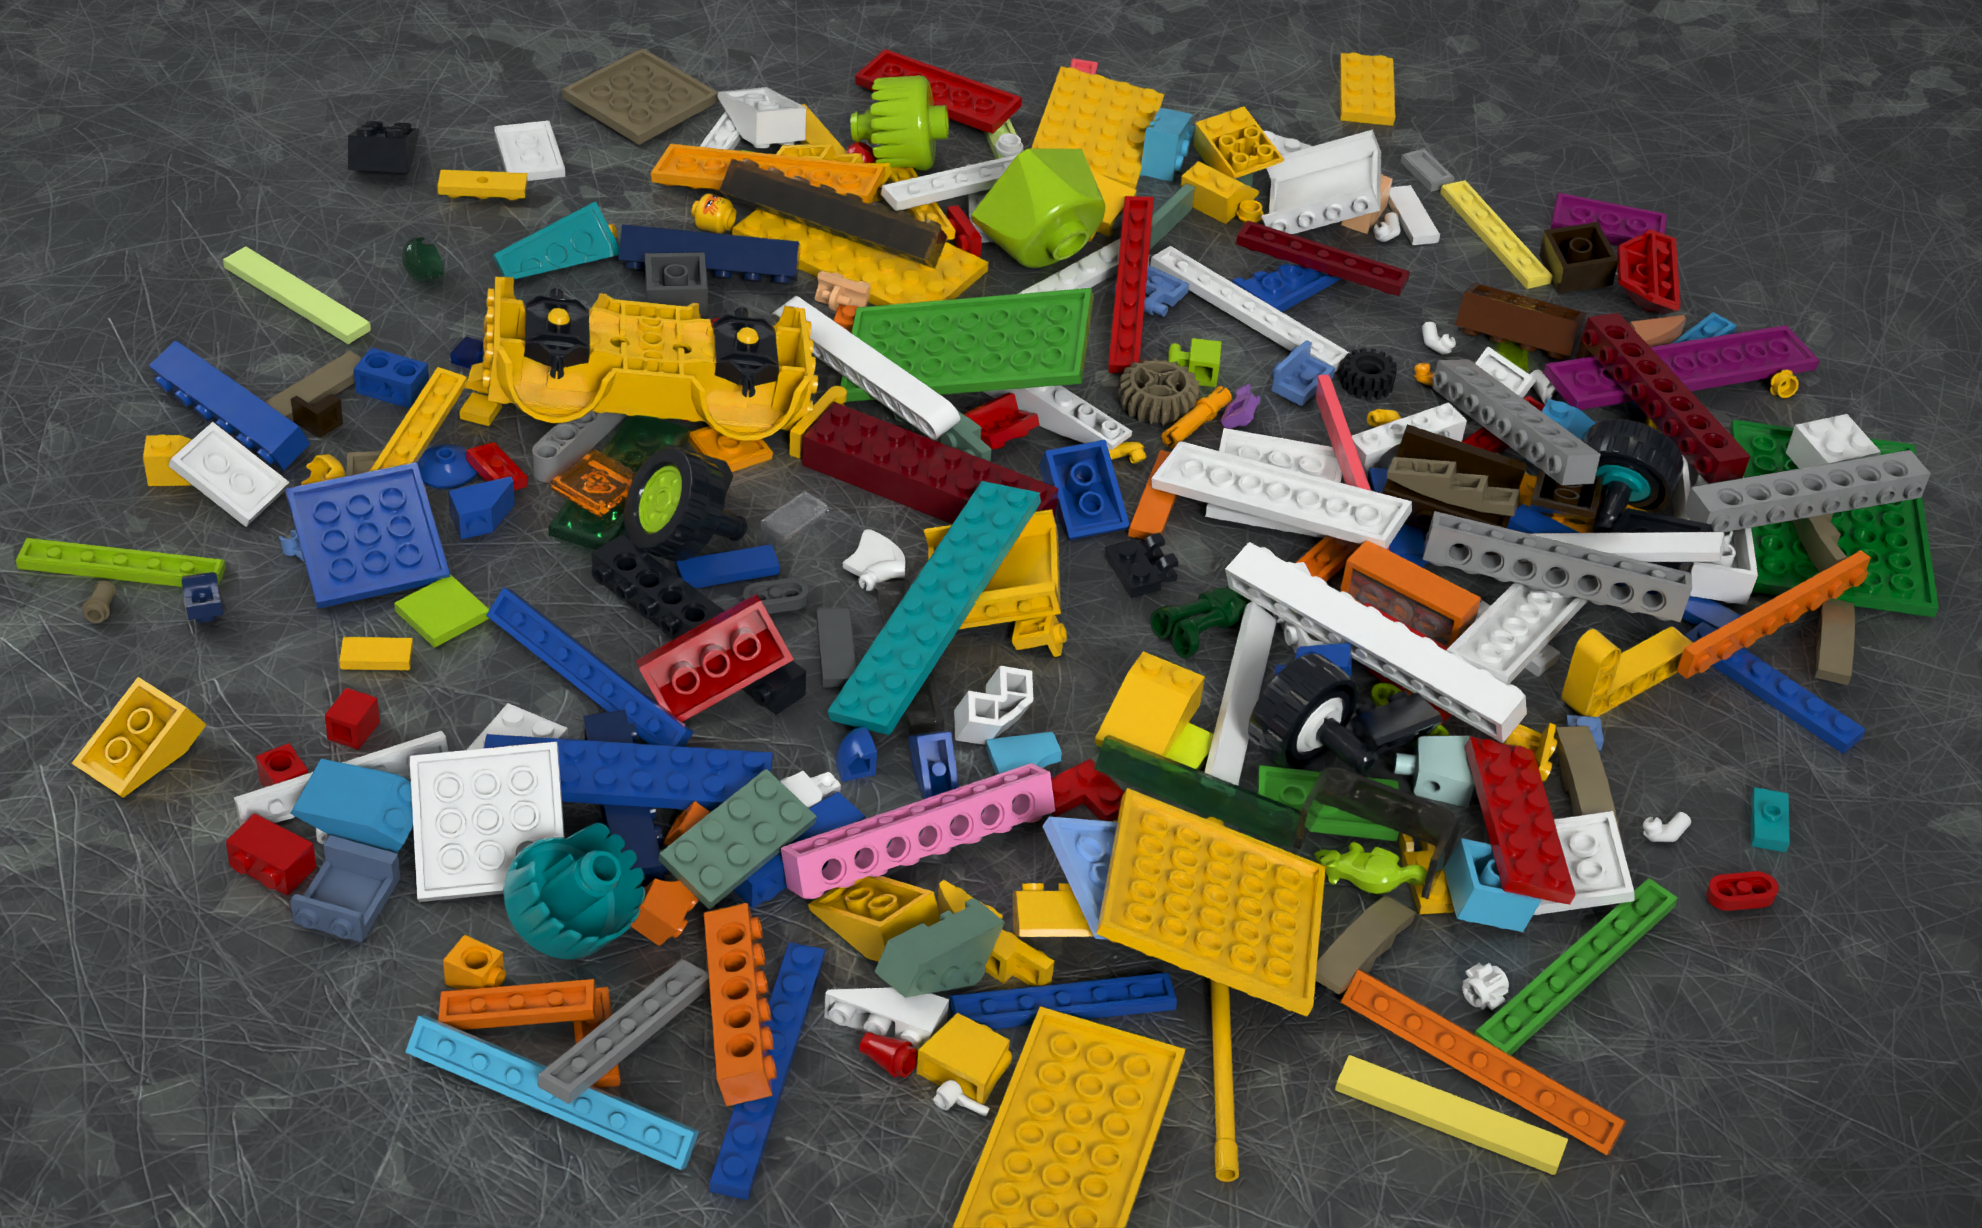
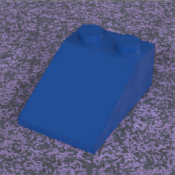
M1106 440L1044 452L1039 468L1043 482L1059 488L1056 515L1068 541L1129 529L1130 523Z

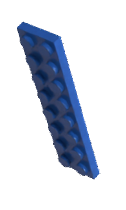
M486 734L483 748L557 742L562 802L683 810L696 801L708 811H713L762 771L768 769L771 772L773 752Z

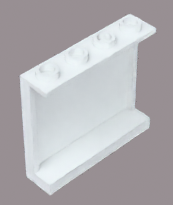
M1373 130L1282 155L1284 162L1266 168L1271 178L1269 214L1262 215V219L1267 227L1295 234L1380 211L1381 150Z

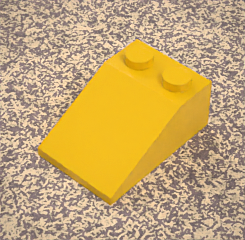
M1143 651L1128 671L1095 737L1094 743L1157 769L1199 708L1205 676Z
M137 677L72 764L124 798L184 755L207 724L187 707Z
M867 876L856 880V883L850 887L833 888L808 904L810 911L863 956L879 962L888 940L922 923L929 927L941 921L934 891L883 876Z

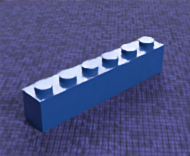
M177 340L149 365L156 376L153 380L160 389L166 393L171 390L174 392L175 398L182 405L188 407L191 404L195 407V412L203 420L208 422L212 419L226 433L236 436V441L249 451L251 449L257 451L256 455L268 466L275 464L284 471L311 444L297 424Z

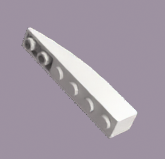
M1061 385L983 391L994 399L1009 392L1014 393L1018 410L1038 414L1039 426L1082 443L1106 440L1108 449L1113 450L1132 436L1130 429Z

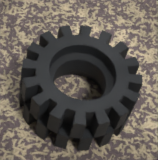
M1361 348L1359 353L1355 349L1344 358L1340 383H1342L1344 390L1348 389V394L1353 395L1356 393V398L1358 399L1366 396V400L1369 401L1372 400V397L1380 400L1382 396L1386 398L1389 396V392L1392 393L1397 364L1392 362L1393 358L1391 356L1385 357L1386 353L1383 351L1378 354L1376 349L1371 348V351L1367 352L1366 348Z

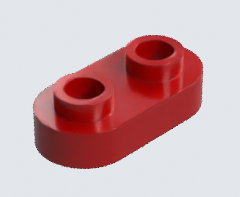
M1760 871L1721 874L1714 876L1710 880L1706 897L1711 905L1724 911L1763 908L1773 904L1779 886L1772 876Z

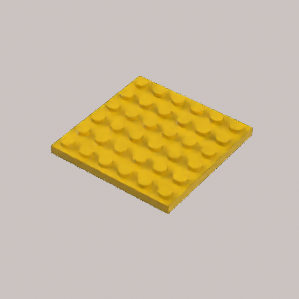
M1127 788L1121 800L1096 934L1112 942L1138 950L1145 955L1174 964L1183 970H1189L1212 979L1216 983L1225 984L1252 997L1263 999L1281 1006L1285 1010L1307 1017L1314 1004L1326 866Z

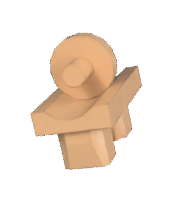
M824 271L818 273V288L815 301L827 304L829 309L833 311L838 310L839 304L867 307L871 289L870 283L863 281L855 282L835 272L832 274Z

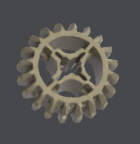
M1154 357L1152 361L1142 359L1140 363L1132 362L1131 367L1124 369L1118 381L1117 396L1118 402L1122 404V410L1128 411L1129 417L1137 416L1139 422L1146 420L1150 422V425L1154 422L1160 423L1162 426L1166 422L1174 425L1177 420L1196 406L1200 396L1199 381L1195 379V373L1188 372V367H1179L1178 361L1170 363L1167 362V359L1158 361Z

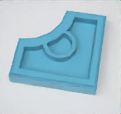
M1053 732L986 739V752L996 775L1030 763L1044 768L1047 765L1061 762L1062 751Z

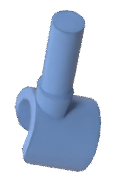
M290 530L291 539H285L280 535L282 552L287 556L296 555L304 562L296 530Z

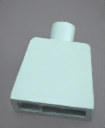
M1421 736L1417 739L1414 755L1395 753L1393 773L1412 775L1413 793L1416 796L1469 807L1475 784L1464 746L1470 736Z

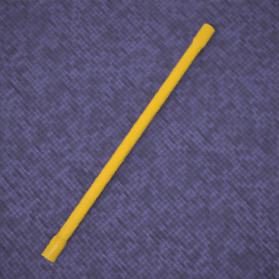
M1219 817L1206 818L1224 826V821ZM1210 979L1216 1143L1214 1146L1215 1176L1220 1181L1231 1182L1239 1177V1160L1235 1136L1229 986L1216 983Z

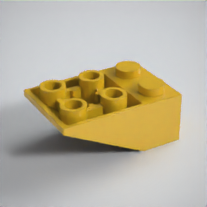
M1245 106L1195 123L1194 148L1207 165L1234 179L1284 162L1282 155Z

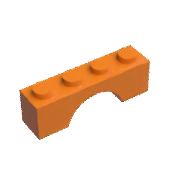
M694 801L676 817L664 841L665 845L668 847L711 812ZM677 878L675 882L654 879L644 888L645 898L643 903L638 906L640 907V914L631 927L660 946L670 937L676 939L682 933L688 923V920L684 917L696 905L699 899Z

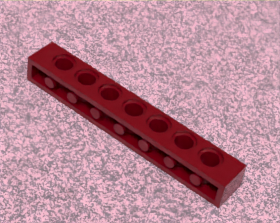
M1619 313L1588 317L1582 333L1581 342L1659 430L1677 445L1681 454L1708 484L1742 479L1751 456Z

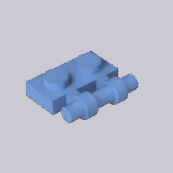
M1148 265L1146 295L1149 297L1146 296L1144 312L1151 315L1156 313L1164 317L1168 311V306L1164 304L1173 307L1188 293L1189 283ZM1116 285L1113 288V294L1116 293Z

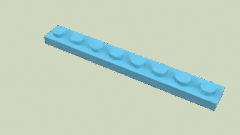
M426 1015L418 1016L405 1053L679 1170L686 1169L699 1131L594 1086L589 1087L568 1104L538 1087V1075L547 1066Z

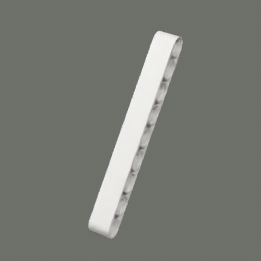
M794 296L771 314L774 323L777 324L783 313L784 306L805 308L806 321H811L810 339H813L812 354L931 439H938L960 422L961 419L958 411L947 399L800 297Z

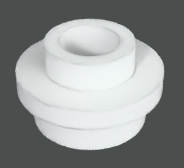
M1006 133L999 137L995 150L1003 157L1013 156L1023 152V144L1019 136Z

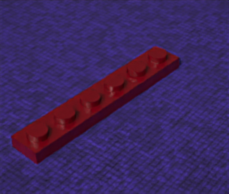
M1248 220L1237 235L1236 245L1245 247L1248 250L1258 251L1279 260H1286L1301 265L1304 268H1311L1333 277L1343 278L1358 285L1380 290L1386 294L1400 296L1409 280L1410 271Z

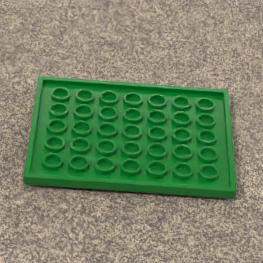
M1732 419L1730 425L1731 436L1751 456L1744 473V478L1799 469L1786 454L1794 428ZM1869 438L1881 451L1880 455L1911 450L1916 456L1914 444ZM1922 497L1833 513L1831 523L1841 534L1837 546L1847 558L1861 550L1871 557L1866 570L1868 575L1864 582L1857 587L1853 586L1845 590L1836 599L1854 603V607L1935 617L1939 606ZM1792 520L1751 527L1758 573L1752 592L1779 596L1820 573L1803 547Z

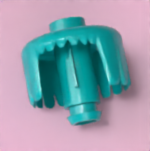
M595 823L568 838L551 837L540 839L520 851L508 868L503 888L507 915L521 938L532 948L544 955L565 960L589 956L625 933L640 914V907L638 906L643 903L645 898L644 887H639L644 879L643 870L639 867L630 869L637 861L636 853L630 849L621 852L625 846L624 839L619 834L607 837L610 830L606 825Z

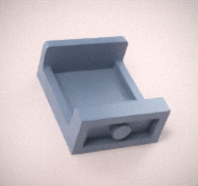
M329 835L323 845L324 863L304 895L294 894L290 900L293 923L307 929H317L331 933L339 938L363 942L401 879L399 857L397 853Z

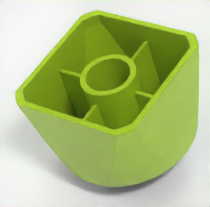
M1028 148L1015 157L973 211L971 219L998 246L1022 266L1042 268L1069 258L1080 251L1099 228L1104 218L1106 206L1082 149Z

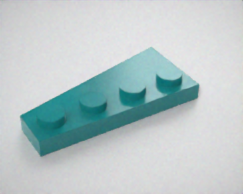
M595 201L493 253L491 256L502 277L518 279L619 255L620 247Z

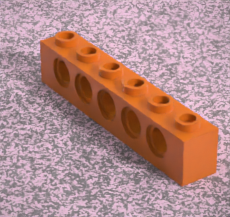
M748 903L705 912L704 922L717 1083L726 1106L773 1096L771 1079L777 1078V1071L773 1056L768 1054V1050L774 1049V1041L769 1026L766 1027L765 1023L771 1021V1012L767 998H763V994L768 993L769 989L764 970L760 971V966L766 965L763 946L757 940L763 938L759 916L752 917Z

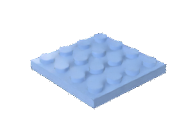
M1048 817L1042 827L1094 938L1108 940L1097 935L1096 932L1117 822Z

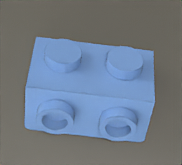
M1308 340L1304 341L1298 348L1294 347L1287 358L1282 362L1279 361L1274 366L1271 374L1272 378H1274L1272 392L1301 406L1316 394L1318 375L1328 374L1332 379L1335 372V367L1310 356L1312 342Z

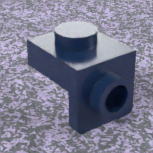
M215 572L182 577L188 620L195 619L196 622H209L215 620L216 616L223 615Z

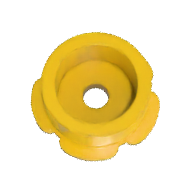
M1255 200L1242 201L1239 209L1236 211L1239 220L1244 224L1247 220L1254 223L1260 222L1262 215H1264L1262 205Z
M1782 370L1772 377L1770 381V392L1772 395L1789 398L1796 393L1799 383L1796 376L1792 375V371Z

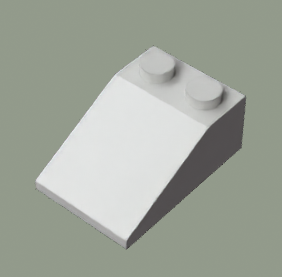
M767 87L718 92V99L743 139L752 143L754 147L769 148L770 144L775 143L779 145H794V141L805 140L806 107Z

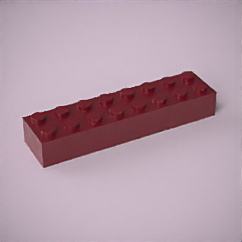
M836 402L826 410L803 436V466L950 524L955 522L981 481L1039 492L1041 503L1035 512L1052 509L1054 518L1056 516L1059 488Z

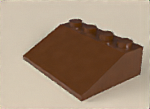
M1474 283L1464 291L1455 326L1462 327L1461 332L1469 335L1478 336L1479 332L1490 335L1489 339L1495 342L1506 344L1507 340L1518 342V347L1521 349L1535 351L1536 348L1547 350L1546 355L1550 357L1564 359V356L1570 357L1573 353L1587 313Z

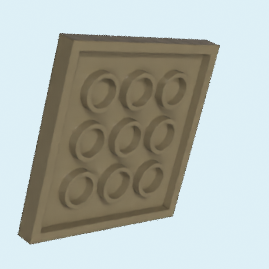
M644 48L562 89V98L638 145L719 102L717 91Z

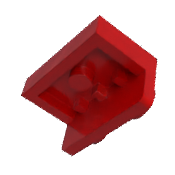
M1010 392L964 414L982 427L981 440L992 450L1005 446V442L1010 439L1028 435L1029 430L1040 425L1038 414L1018 410L1015 394Z

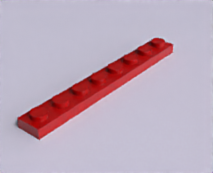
M1125 196L1109 355V373L1122 374L1125 368L1131 367L1132 362L1140 363L1154 197Z

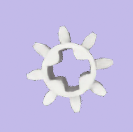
M1478 963L1465 971L1469 978L1463 981L1462 991L1464 997L1472 1006L1480 1007L1481 1010L1487 1007L1493 1010L1506 1002L1503 995L1508 993L1509 982L1507 976L1499 967L1491 966L1490 963L1484 966Z

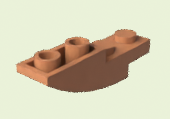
M1684 315L1632 321L1630 326L1650 347L1671 344L1682 334L1686 318ZM1580 341L1576 359L1593 357L1591 352Z

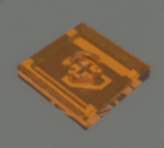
M594 449L552 479L551 489L594 515L601 517L627 497L636 472Z

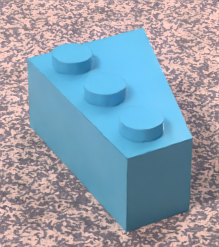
M1160 108L1155 115V119L1150 122V127L1146 128L1140 175L1173 182L1176 171L1181 172L1184 157H1187L1190 142H1193L1195 126L1191 125L1193 114Z

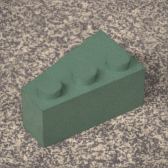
M972 898L965 902V909L955 914L948 910L940 914L939 919L941 921L929 927L922 923L888 940L874 972L905 998L977 985L985 974V965L1005 921L977 899Z

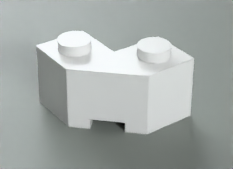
M999 666L986 684V693L968 691L954 710L955 740L986 745V739L997 738L1016 723L1033 702L1032 671Z

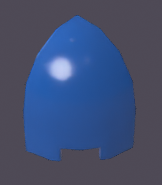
M864 726L849 732L842 739L835 756L836 767L842 781L876 775L877 749L868 729Z

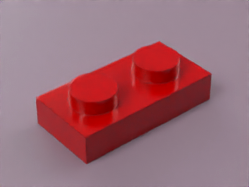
M958 205L948 207L947 219L955 229V239L952 240L957 248L980 258L982 236Z
M495 442L467 449L466 461L486 482L512 476L514 491L527 487L528 476Z

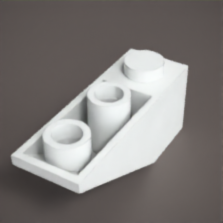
M893 987L828 989L825 994L824 1018L832 1020L838 1025L848 1026L864 1033L872 1032L876 1035L909 1041L912 1043L913 1048L918 1050L947 1023L949 999L932 993L905 998Z

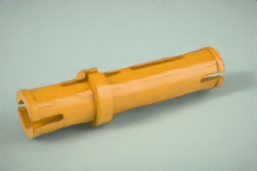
M1218 386L1209 396L1200 398L1191 411L1162 433L1163 443L1167 447L1170 446L1171 449H1174L1179 441H1183L1203 423L1212 421L1217 416V412L1231 402L1232 395L1226 387L1223 390V386Z

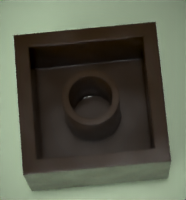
M1598 222L1544 230L1539 256L1545 268L1553 275L1552 282L1558 294L1613 285L1618 258Z

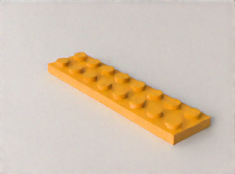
M670 144L651 171L652 183H661L666 186L679 185L688 186L693 189L707 188L716 189L720 192L735 191L748 195L763 194L775 198L791 197L799 200H819L826 203L837 202L854 206H869L886 176L885 166L679 144Z

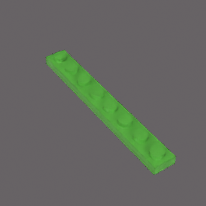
M1648 878L1634 890L1635 901L1617 905L1475 1031V1035L1512 1055L1674 909L1678 897Z

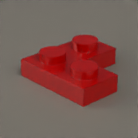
M1091 758L1051 778L1055 812H1052L1054 817L1084 804L1100 821L1112 822L1118 819L1121 800L1125 792Z

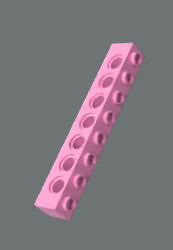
M1030 763L781 847L787 888L803 899L818 898L824 894V891L836 887H850L856 883V880L867 876H881L893 867L916 864L919 862V858L931 854H945L951 850V847L963 843L972 844L979 842L983 836L991 833H1005L1017 824L1037 822L1043 818V815L1055 812L1050 772ZM892 839L891 844L887 847L888 842ZM860 850L858 857L855 859L856 853ZM828 861L827 866L822 870L824 863Z

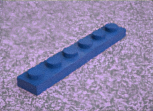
M1703 621L1685 634V636L1692 642H1695L1716 629ZM1744 648L1734 652L1727 660H1720L1711 665L1842 754L1863 738L1865 728Z

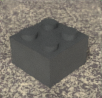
M705 252L645 253L646 303L685 307L692 303H699L701 318H708Z

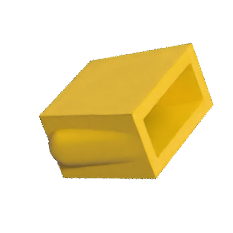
M957 1013L918 1049L916 1074L939 1086L946 1081L953 1080L960 1085L964 1095L984 1105L997 1081L1012 1061V1053L1009 1051L1010 1040L994 1032L988 1026L978 1024Z

